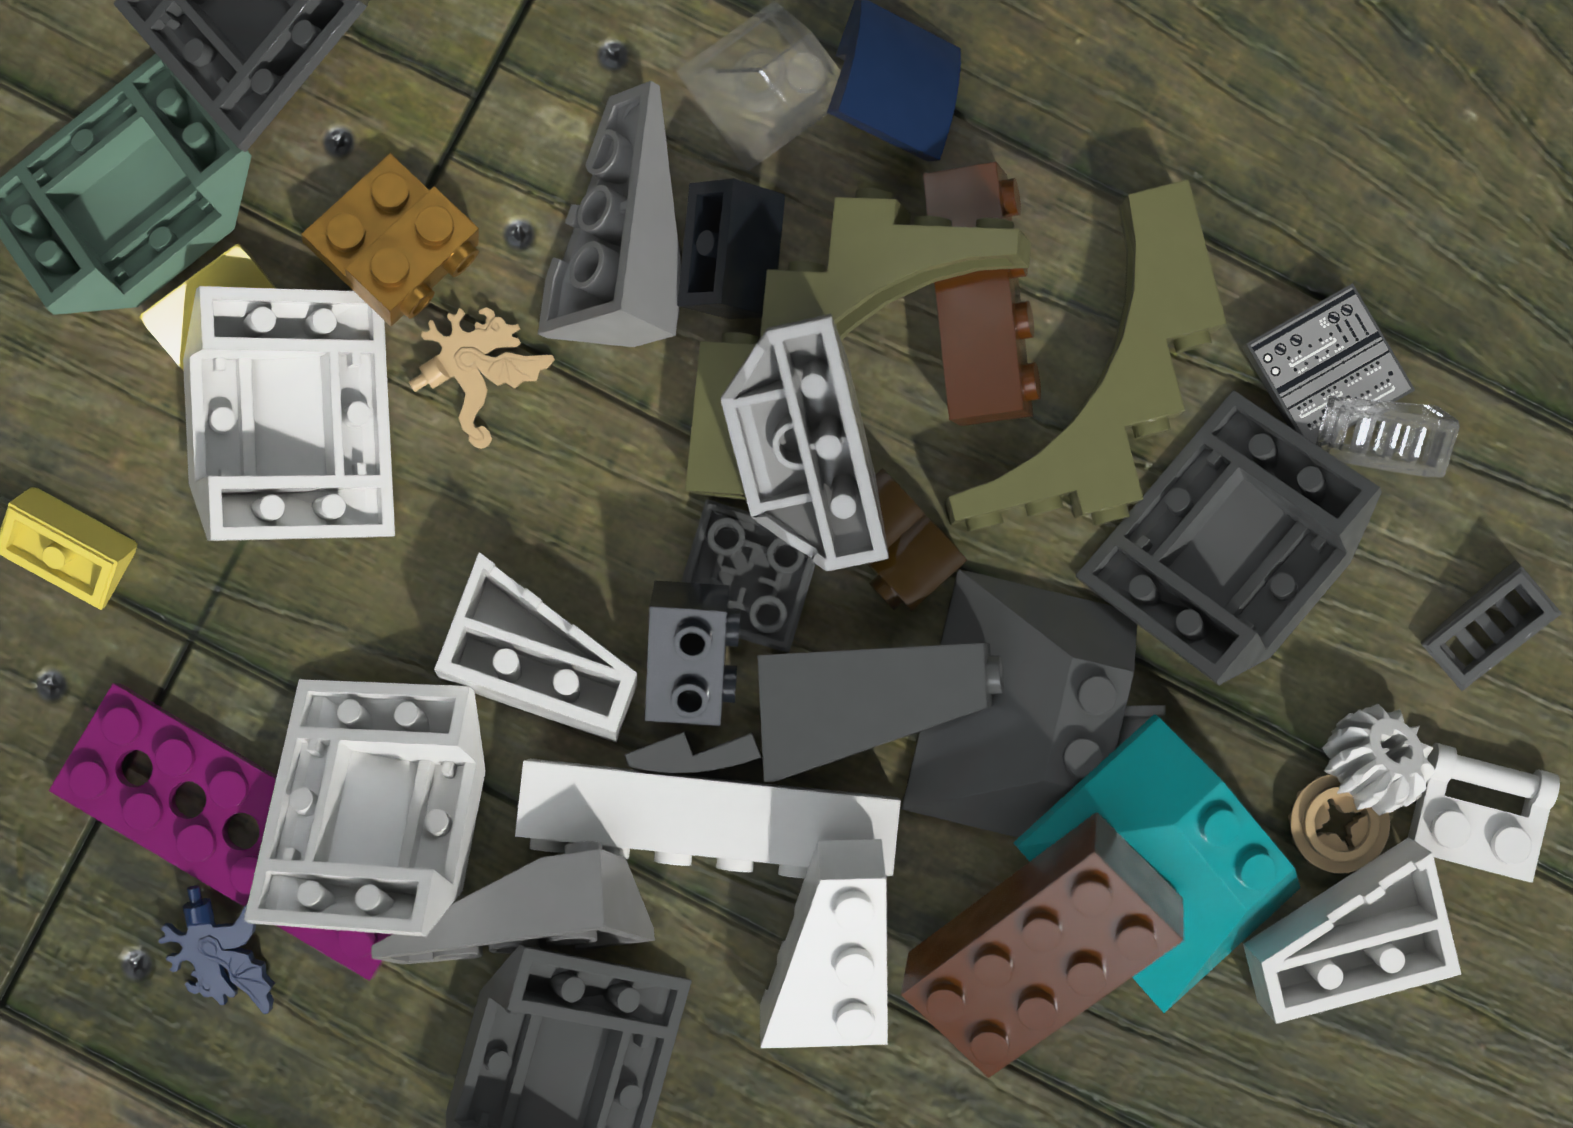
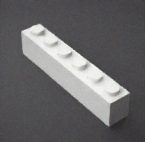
M530 758L523 761L515 837L531 838L530 849L546 852H564V845L568 844V842L585 841L600 842L604 851L629 859L630 849L655 851L654 862L670 865L690 866L692 855L717 858V869L736 872H753L754 862L779 864L778 875L805 879L818 841L882 839L886 876H893L901 800L898 797Z

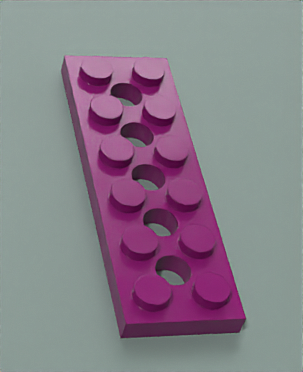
M113 683L48 791L228 898L245 906L249 900L277 775L123 684ZM134 750H140L147 754L153 766L150 779L141 786L131 784L125 778L122 769L125 757ZM187 781L198 784L206 795L205 807L196 817H188L182 814L176 806V792ZM238 813L251 815L259 825V838L251 848H240L229 837V823ZM276 925L369 981L375 977L383 963L382 960L372 959L371 946L393 935Z

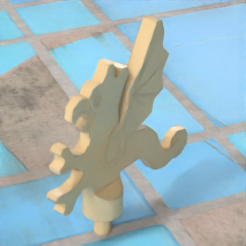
M486 307L479 310V314L487 317L486 323L482 325L476 322L474 325L475 330L465 332L462 331L460 326L465 313L462 309L458 308L456 315L447 314L452 324L450 337L443 336L438 332L433 320H430L428 323L430 330L427 332L422 331L421 337L424 340L440 343L442 350L439 355H436L419 367L422 374L410 380L409 384L414 392L427 384L434 389L450 378L455 377L465 392L463 407L458 417L462 430L469 435V442L474 447L483 449L490 445L492 437L488 429L483 426L476 428L474 425L475 417L485 404L488 393L481 373L496 386L506 383L516 389L523 382H537L540 371L548 369L555 359L553 355L523 356L505 352L496 358L486 356L496 348L518 347L521 342L518 338L513 337V334L521 330L519 325L506 324L503 318L495 317L494 311Z

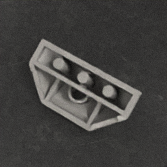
M832 314L767 328L721 395V403L751 518L787 544L811 557V561L826 572L889 559L874 467L848 358Z

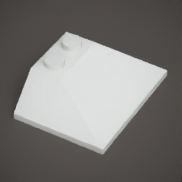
M197 287L184 353L183 369L188 479L207 540L232 541L395 536L384 320L354 291Z
M299 679L246 908L245 921L252 924L427 936L463 891L486 772L475 692L470 686Z

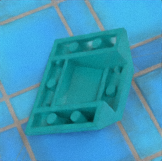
M1155 714L1013 842L1030 862L1097 812L1183 897L1184 941L1132 977L1163 1013L1168 1011L1301 888L1294 866L1227 785Z

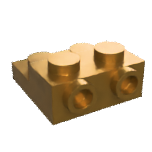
M391 153L301 234L302 242L390 326L395 324L403 315H406L409 319L418 315L434 297L435 292L432 288L448 273L452 277L460 275L472 264L479 253V250L476 248L479 240V228L435 186L429 190Z

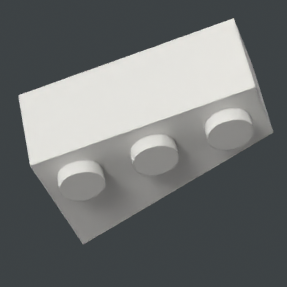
M480 552L478 553L434 669L440 681L452 686H470L475 694L617 742L637 687V673L574 624L571 625L546 606L530 590L524 589L503 573Z

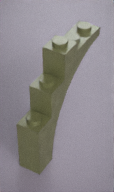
M1189 179L1128 194L1119 206L1126 248L1125 301L1114 347L1094 390L1067 427L1036 456L996 480L949 496L944 503L950 525L965 521L968 532L1004 523L1001 512L1024 506L1028 517L1064 508L1061 497L1069 495L1074 518L1091 515L1093 525L1096 526L1130 517L1127 505L1135 504L1144 499L1126 430L1132 429L1135 439L1171 430L1169 419H1173L1185 412L1168 344H1174L1176 353L1209 345L1212 343L1210 334L1215 333L1227 324Z
M858 189L856 190L855 198L835 197L827 272H825V265L809 261H791L788 264V270H767L760 338L769 327L832 314L842 341L849 332L889 303L933 282L980 270L1029 268L1031 242L1020 229H1014V222L999 218L977 219L975 227H952V220L944 217L917 216L914 218V225H910L911 213L899 201L893 199V193L885 190ZM726 332L722 333L721 342L700 341L686 491L705 497L746 500L721 403V395L759 341L758 336Z

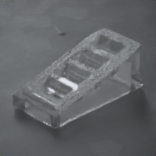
M1329 396L1316 445L1346 464L1416 476L1442 478L1446 473L1460 425L1456 418L1436 405ZM1351 416L1358 417L1351 444H1343ZM1376 421H1381L1374 446H1369ZM1405 425L1400 446L1395 448L1401 426Z

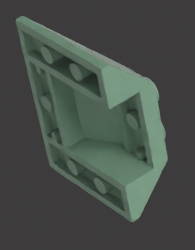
M155 53L0 178V239L46 309L53 315L139 307L235 229L252 155L248 150L245 152L237 148Z

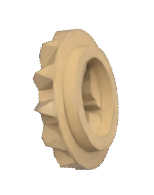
M1330 774L1316 777L1313 782L1297 792V799L1291 813L1288 815L1291 824L1292 843L1308 863L1322 870L1333 873L1357 871L1377 858L1384 849L1390 831L1389 813L1379 816L1371 807L1357 810L1353 795L1349 792L1337 794L1341 783L1336 776ZM1327 800L1342 813H1358L1361 811L1360 815L1353 817V821L1345 826L1348 835L1345 837L1349 845L1348 847L1345 841H1342L1336 833H1316V830L1323 828L1322 824L1330 820L1328 811L1330 806Z

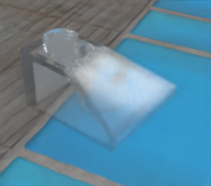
M774 0L676 72L749 171L828 114L827 110L841 71L812 31Z

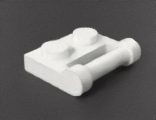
M1435 743L1427 760L1432 764L1436 772L1429 778V782L1426 783L1427 789L1417 799L1408 837L1431 851L1435 858L1533 883L1550 809L1554 806L1559 793V775L1540 769L1536 770L1533 774L1458 755L1455 747ZM1452 778L1525 797L1522 814L1517 815L1445 796L1447 784Z

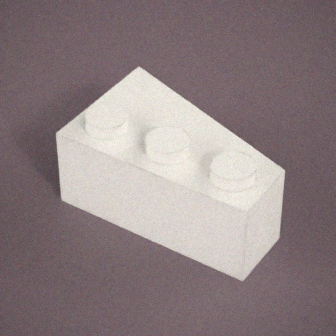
M1409 837L1243 944L1257 1003L1276 1024L1461 975L1433 853Z
M882 839L817 842L794 907V917L786 940L782 941L773 977L768 990L765 989L760 1003V1048L888 1044L886 874Z

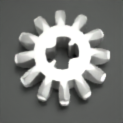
M1379 704L1366 707L1362 711L1358 710L1354 714L1349 713L1336 724L1337 727L1331 731L1332 735L1328 738V742L1322 749L1331 759L1324 771L1336 776L1341 783L1337 794L1349 792L1353 795L1357 810L1371 807L1379 816L1391 813L1403 805L1407 807L1421 797V793L1427 789L1426 783L1429 782V778L1436 771L1427 760L1433 748L1420 742L1417 737L1420 726H1407L1404 723L1400 709L1389 713Z

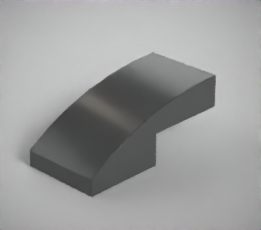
M687 731L629 752L625 754L629 767L656 772L687 773L739 765L760 758L761 753L753 732L695 754Z

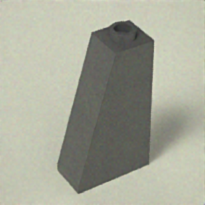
M990 643L757 655L764 782L789 778L994 706L993 694L1003 693L1004 682L1001 655L991 656Z

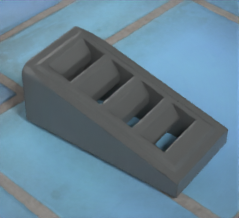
M1515 560L1492 578L1420 643L1459 689L1463 691L1556 619L1562 612ZM1513 589L1532 608L1523 617L1505 597ZM1494 604L1513 625L1505 633H1502L1485 613ZM1474 620L1493 640V643L1485 650L1465 628ZM1453 636H1456L1475 658L1466 667L1446 645V642Z

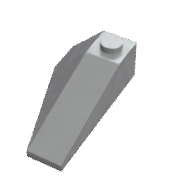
M649 81L612 95L608 99L585 164L587 171L592 174V178L580 206L571 204L565 221L566 224L574 227L563 260L552 258L546 275L538 334L545 338L636 347L676 336L677 321L680 313L679 306L677 305L681 260L660 86Z
M585 841L564 845V854L539 858L453 903L427 936L393 934L372 945L371 951L372 959L397 964H414L479 958L483 956V945H489V952L513 953L519 945L540 948L539 941L546 940L548 945H575L576 950L655 941L654 927L626 858L604 851L600 842Z

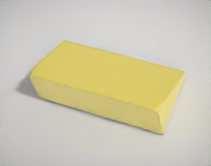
M240 244L232 246L139 316L146 328L183 371V359L197 287L276 288L250 252Z
M35 487L29 488L9 502L0 530L1 556L100 610L110 600L134 557L138 545L129 537Z

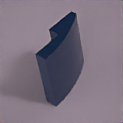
M855 0L835 55L844 60V64L827 113L927 162L940 161L957 100L961 69V48L869 0Z

